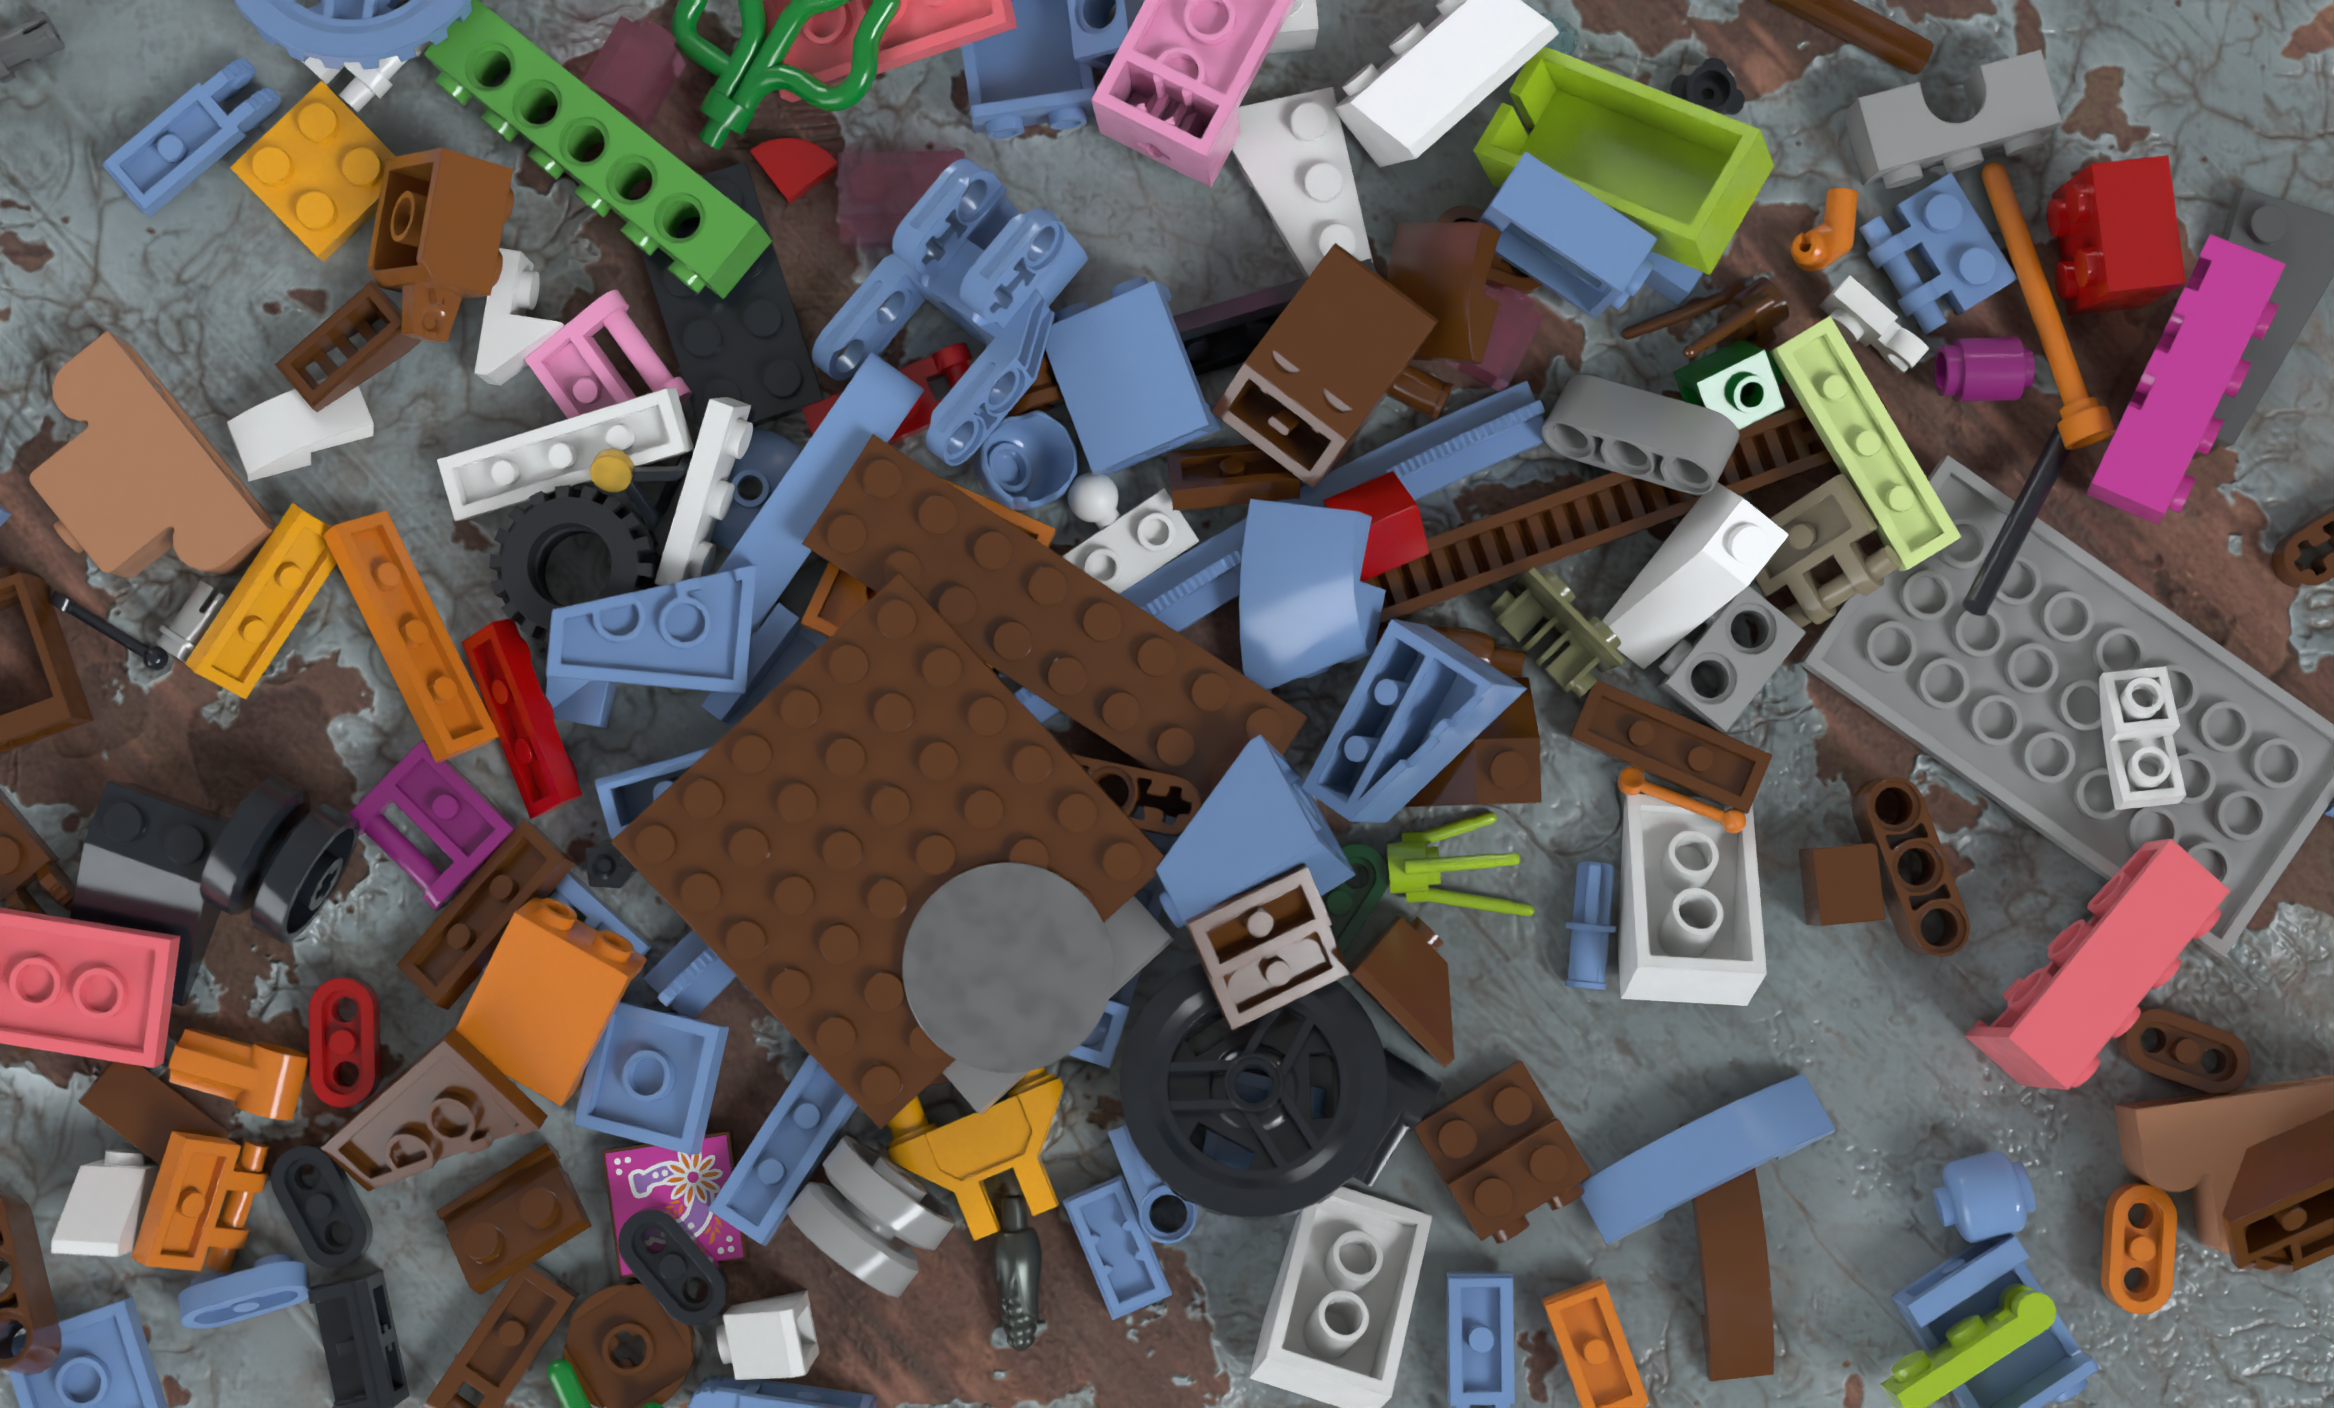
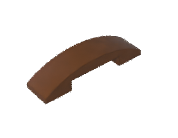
M1681 1123L1679 1127L1681 1128L1689 1123ZM1755 1168L1692 1199L1705 1315H1701L1709 1381L1774 1375V1328L1768 1252Z

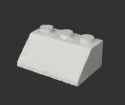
M1440 0L1435 6L1441 12V15L1425 29L1417 22L1399 35L1389 45V48L1395 55L1379 69H1376L1370 63L1353 75L1342 86L1348 96L1333 109L1379 168L1416 159L1555 38L1559 31L1553 23L1521 0Z

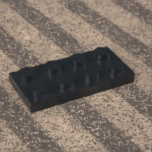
M746 162L701 176L754 218L772 240ZM646 194L631 198L629 200H638L644 197ZM691 217L683 221L677 229L676 238L681 239L691 236L699 227L700 217ZM773 240L724 299L706 285L699 294L690 289L668 270L674 260L660 248H657L651 256L641 249L682 378L692 391L689 399L699 430L701 429L709 399L729 397L750 404L751 409L747 421L751 422L753 427L802 412L801 408L824 400V395Z

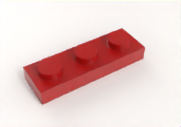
M507 618L491 622L461 643L491 720L498 733V738L530 819L552 813L583 796L577 782L578 776L575 764L567 755L554 723L552 705L543 695L532 667L531 653L526 641L520 636L515 621Z

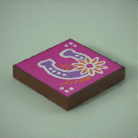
M732 1130L705 1133L701 1154L689 1155L647 1143L602 1150L619 1279L636 1277L625 1264L619 1252L618 1238L621 1228L632 1215L648 1207H663L678 1215L719 1264L747 1260L750 1257L747 1235L708 1210L737 1166ZM658 1228L646 1230L644 1235L646 1245L652 1250H662L666 1244L664 1233Z

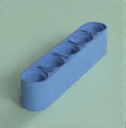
M873 352L866 358L717 571V573H722L757 564L751 636L812 551L802 544L871 436L874 434L888 443L924 391V388Z

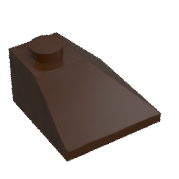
M1529 677L1511 678L1527 689L1423 787L1405 807L1542 803L1540 737Z
M1396 916L1346 965L1349 972L1348 975L1434 1062L1446 1068L1455 1057L1448 963L1437 953L1444 945V942L1418 916L1410 924L1403 917Z

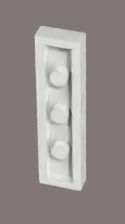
M666 388L438 459L437 463L454 520L462 521L530 501L529 496L539 491H543L548 495L556 493L555 486L570 485L571 487H576L592 482L590 475L591 464L597 454L606 449L622 451L630 457L634 467H642L694 451L677 389Z

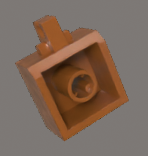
M445 148L386 159L367 269L378 287L403 293L402 335L425 342H448L461 300L491 296L492 287L499 280L503 266V257L499 251L503 224L509 219L514 205V193L510 188L513 169Z

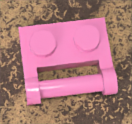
M612 290L599 297L525 358L527 364L567 419L637 398L593 338V335L603 327H606L652 392L666 388H676L681 405L692 395V391L681 377L674 378L628 316L626 311L629 309V305L618 290Z

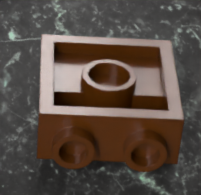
M1517 1060L1425 1115L1413 1129L1473 1232L1481 1241L1492 1235L1496 1243L1499 1244L1515 1237L1530 1225L1525 1216L1526 1214L1546 1202L1552 1211L1570 1204L1585 1192L1580 1182L1592 1175L1562 1123L1553 1114L1521 1060Z

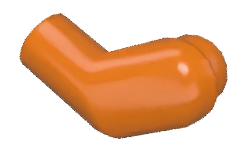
M1831 188L1826 191L1824 222L1806 234L1801 232L1792 241L1790 247L1791 255L1799 268L1805 271L1824 270L1852 249L1855 235L1858 191L1849 188Z

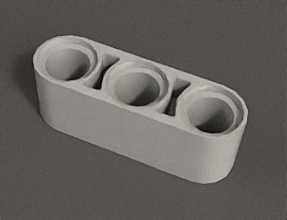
M1584 374L1575 375L1568 380L1545 421L1541 432L1548 446L1567 458L1695 495L1708 494L1714 489L1740 436L1738 428L1729 418L1712 409Z

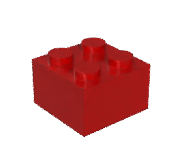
M2168 155L2090 164L2051 193L2052 200L2048 202L2046 213L2047 226L2050 235L2058 239L2061 261L2057 263L2055 269V286L2059 298L2062 300L2066 299L2068 316L2142 308L2186 283Z

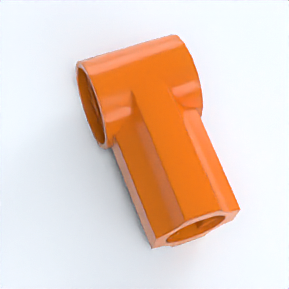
M188 1028L184 1030L181 1039L174 1047L168 1067L170 1069L169 1082L236 1101L235 1106L238 1109L254 1115L288 1121L294 1117L310 1063V1055L280 1045L254 1042L251 1045L226 1036Z

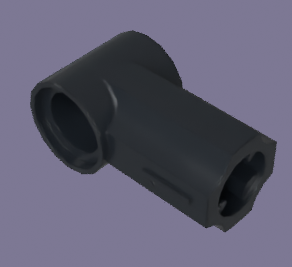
M1388 1048L1383 1050L1388 1072V1098L1385 1116L1372 1151L1363 1162L1360 1170L1354 1175L1355 1179L1370 1187L1381 1173L1389 1158H1391L1407 1130L1412 1131L1421 1121L1441 1086L1440 1081Z

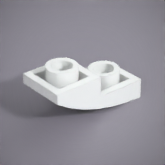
M325 379L319 380L317 383L321 384ZM357 386L319 412L314 411L297 390L293 389L227 422V429L249 482L311 465V452L371 437L374 432V423L359 386Z
M2166 666L2102 673L2099 677L2101 721L2115 810L2180 803L2187 796L2173 739V734L2180 727Z

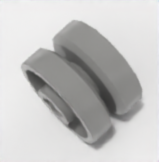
M845 1135L823 1163L827 1177L837 1189L823 1183L809 1182L788 1208L787 1213L792 1222L805 1236L842 1267L877 1290L899 1298L921 1268L917 1256L907 1243L923 1250H935L954 1226L956 1220L950 1211L907 1171L864 1143Z

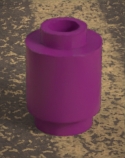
M2019 337L1955 339L1952 345H1941L1938 347L1934 361V381L1938 395L1952 396L1955 402L2019 400L2024 387H2031L2035 374L2033 353L2030 349H2024Z

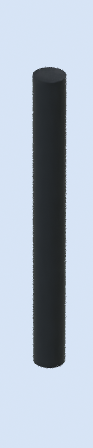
M2061 416L1962 603L1963 607L1973 615L1984 616L1987 614L2071 450L2065 449L2057 424L2062 420Z

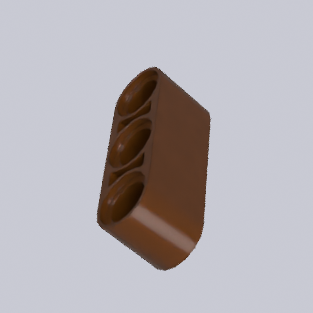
M1898 777L1866 782L1859 787L1853 796L1852 814L1863 844L1873 843L1877 846L1882 896L1898 938L1903 946L1914 953L1938 957L1956 953L1962 949L1968 940L1970 932L1969 919L1922 794L1913 783ZM1885 789L1890 790L1896 795L1900 805L1899 815L1890 824L1880 820L1875 810L1876 798ZM1908 849L1917 853L1922 863L1921 875L1912 884L1902 880L1898 872L1899 858ZM1934 909L1943 918L1945 928L1940 940L1931 945L1922 936L1920 925L1925 914Z
M0 1190V1274L9 1266L12 1269L11 1281L7 1288L0 1293V1369L26 1375L38 1374L51 1367L58 1358L62 1347L61 1331L30 1206L20 1196ZM25 1328L26 1342L24 1348L19 1354L14 1356L12 1353L14 1336L20 1329Z

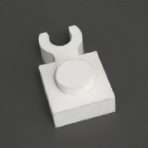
M1850 275L1837 285L1819 305L1821 309L1831 316L1845 340L1851 343L1860 341L1865 347L1871 344L1879 351L1885 361L1901 374L1908 368H1912L1929 349L1915 334L1895 322L1898 316Z

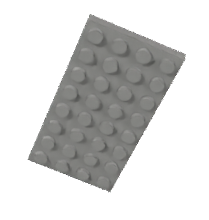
M1949 455L1941 458L1927 479L1960 533L1961 538L1909 570L1899 571L1897 569L1884 577L1883 586L1867 596L1858 593L1837 607L1836 615L1828 620L1799 664L2108 881L2145 842L2166 839L2175 841L2231 890L2217 907L2221 910V916L2217 923L2198 939L2192 938L2194 942L2214 956L2225 957L2334 798V724L2038 517L2032 525L1987 614L1977 616L1969 613L1962 603L2015 501ZM1883 543L1881 544L1878 550L1885 547ZM2166 666L2180 727L2173 734V739L2187 796L2178 804L2115 810L2103 740L2099 677L2102 673Z

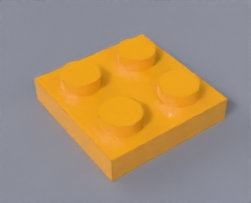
M321 80L248 149L230 169L316 257L325 262L377 212L386 159L397 156Z

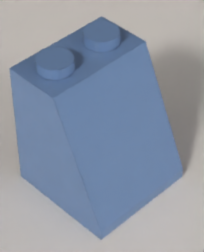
M1261 734L1248 742L1156 868L1166 891L1159 894V899L1167 915L1178 928L1186 925L1185 920L1302 864L1308 867L1320 896L1356 875L1313 796L1302 789L1305 781L1300 772Z

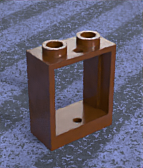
M16 567L0 569V611L21 603L53 697L0 716V754L94 721L55 608L48 602L50 594L45 579L18 572Z

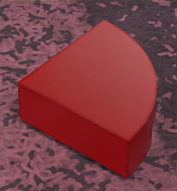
M796 138L770 140L749 150L789 205L840 168L838 162L826 150L814 143Z

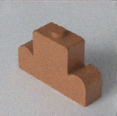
M107 330L64 364L56 374L52 385L53 399L58 409L68 418L88 426L37 467L29 477L31 485L59 518L53 524L56 532L77 553L85 550L101 571L127 579L138 575L171 547L174 548L179 559L186 565L218 576H230L244 570L258 555L276 528V522L131 343Z
M2334 1075L2239 1087L2233 1092L2222 1095L2202 1092L2114 1104L2121 1154L2125 1168L2135 1180L2167 1192H2183L2191 1189L2199 1242L2205 1247L2230 1255L2222 1214L2246 1149L2334 1110Z

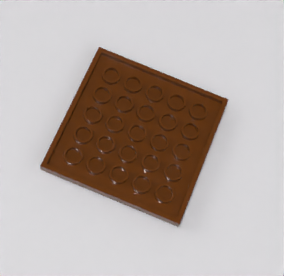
M898 573L611 841L621 854L880 1129L956 1060L940 1049L920 1027L908 1003L903 982V954L909 930L918 912L933 893L952 878L976 867L996 863L1033 865L1059 875L1079 889L1095 907L1104 923L1157 874L1156 868L1165 857L1158 847L902 573Z

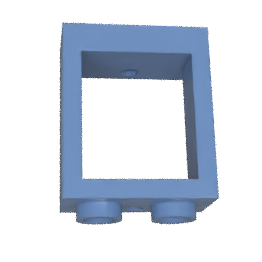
M1526 151L1478 220V222H1483L1501 232L1495 250L1496 255L1593 319L1601 315L1610 305L1620 310L1629 296L1633 297L1655 266V263L1646 258L1658 238Z

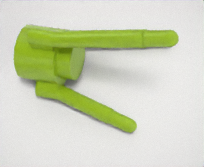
M1492 811L1473 817L1470 816L1425 831L1401 833L1402 842L1386 843L1390 894L1406 893V903L1434 902L1530 917L1535 913L1534 907L1530 904L1429 887V885L1441 884V872L1514 866L1520 862L1519 854L1514 852L1439 857L1438 846H1425L1495 823L1497 815Z

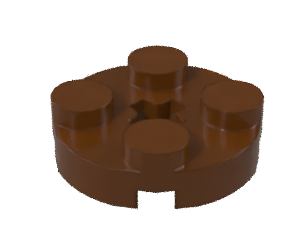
M637 1281L618 1282L608 1285L586 1299L575 1311L569 1323L570 1327L567 1331L566 1345H564L563 1359L568 1360L572 1365L590 1404L598 1408H642L646 1403L653 1401L662 1405L679 1390L696 1360L697 1349L693 1325H686L673 1319L642 1282ZM627 1330L631 1336L640 1334L643 1337L646 1345L641 1349V1354L644 1358L641 1363L635 1364L630 1357L619 1361L615 1356L613 1350L621 1343L617 1335L618 1332Z

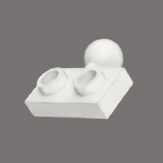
M1087 472L1078 476L1072 482L1068 491V503L1072 512L1078 518L1086 522H1095L1100 531L1061 557L1113 591L1120 594L1199 542L1179 510L1173 511L1172 499L1165 488L1159 490L1121 516L1116 509L1119 496L1115 483L1105 474Z

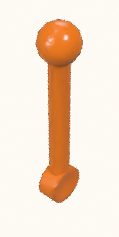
M1625 768L1620 773L1617 785L1621 792L1627 795H1636L1640 792L1720 822L1728 833H1739L1746 826V816L1740 810L1732 808L1724 811L1646 781L1644 774L1636 768Z

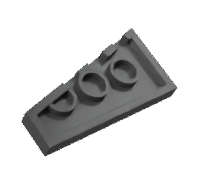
M2242 188L2234 194L2222 239L2283 262L2286 266L2269 298V301L2279 304V308L2263 340L2251 336L2241 356L2242 359L2252 362L2235 398L2225 394L2222 395L2213 416L2224 420L2213 443L2223 448L2235 444L2334 277V215L2247 188Z

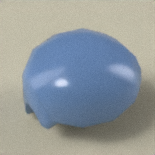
M1039 410L1004 417L973 454L974 473L987 497L1010 510H1031L1058 499L1066 492L1077 474V447L1067 428L1046 412Z

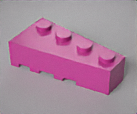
M2212 234L2209 235L2192 275L2181 293L2163 335L2149 360L2132 400L2127 406L2086 495L2159 525L2167 509L2180 513L2196 480L2195 477L2185 474L2195 451L2206 456L2208 455L2224 420L2213 416L2223 394L2233 398L2236 397L2252 362L2242 359L2241 356L2251 336L2263 340L2279 308V304L2269 301V298L2286 266L2285 263Z

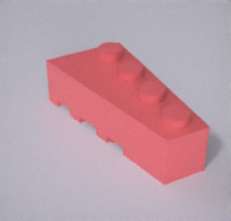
M2172 839L2145 842L2088 903L2087 909L2094 916L2088 922L2081 919L2070 925L2066 930H2062L2046 947L2049 950L2047 957L2051 962L2045 968L2035 970L2024 980L2018 977L2001 995L2008 1001L2007 1009L1990 1027L1979 1019L1964 1036L2021 1086L2069 1090L2071 1086L2076 1088L2082 1085L2097 1070L2100 1058L2096 1055L2110 1038H2117L2123 1035L2137 1021L2141 1013V1009L2137 1005L2152 987L2154 989L2161 987L2177 972L2181 965V959L2177 956L2192 938L2198 939L2217 923L2221 916V910L2217 907L2231 890Z

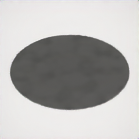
M996 863L963 872L942 885L930 896L918 912L909 930L904 948L902 972L906 997L912 1013L926 1035L940 1049L956 1060L974 1068L996 1073H1019L1040 1069L1055 1063L1074 1051L1088 1038L1099 1023L1107 1007L1114 978V960L1105 924L1095 907L1079 889L1059 875L1043 868L1021 863Z

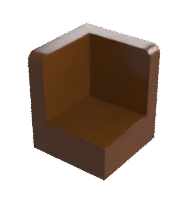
M1866 843L1799 849L1806 925L1827 926L1885 920L1878 849L1875 844Z

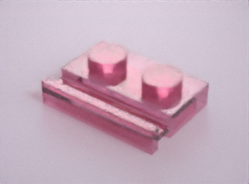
M965 151L838 153L839 244L841 248H892L894 234L904 217L948 166L961 158H966Z

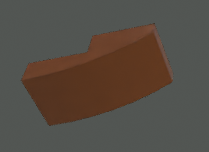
M111 1061L78 1100L82 1106L160 1166L172 1131L227 1138L231 1134L226 1127L179 1094L173 1086L145 1066Z

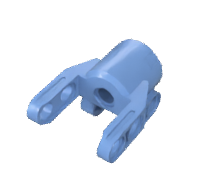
M961 158L948 166L904 217L893 237L892 249L894 253L883 258L822 330L812 349V360L815 366L837 381L846 380L857 373L871 352L877 356L880 355L925 300L936 306L965 332L985 345L987 348L932 412L930 427L926 434V446L930 452L950 466L960 465L967 461L1037 379L1055 315L1049 306L1088 260L1084 249L1066 230L1065 224L1059 221L1050 210L1045 211L1042 208H1034L1021 214L1008 199L1005 193L1007 188L1001 184L995 173L990 169L986 171L968 158ZM971 183L970 188L968 189V191L966 192V194H965L964 197L962 198L963 194L965 193V191H966L967 188L969 187V184ZM888 298V300L886 301V303L884 304V306L878 311L879 307H880V306L884 303V301ZM848 345L845 352L838 358V355L841 352V350L846 348V346Z

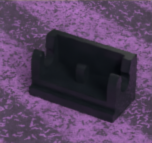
M383 1270L312 1286L311 1290L307 1291L309 1303H315L335 1402H333L334 1406L331 1407L394 1408L408 1398L410 1395Z

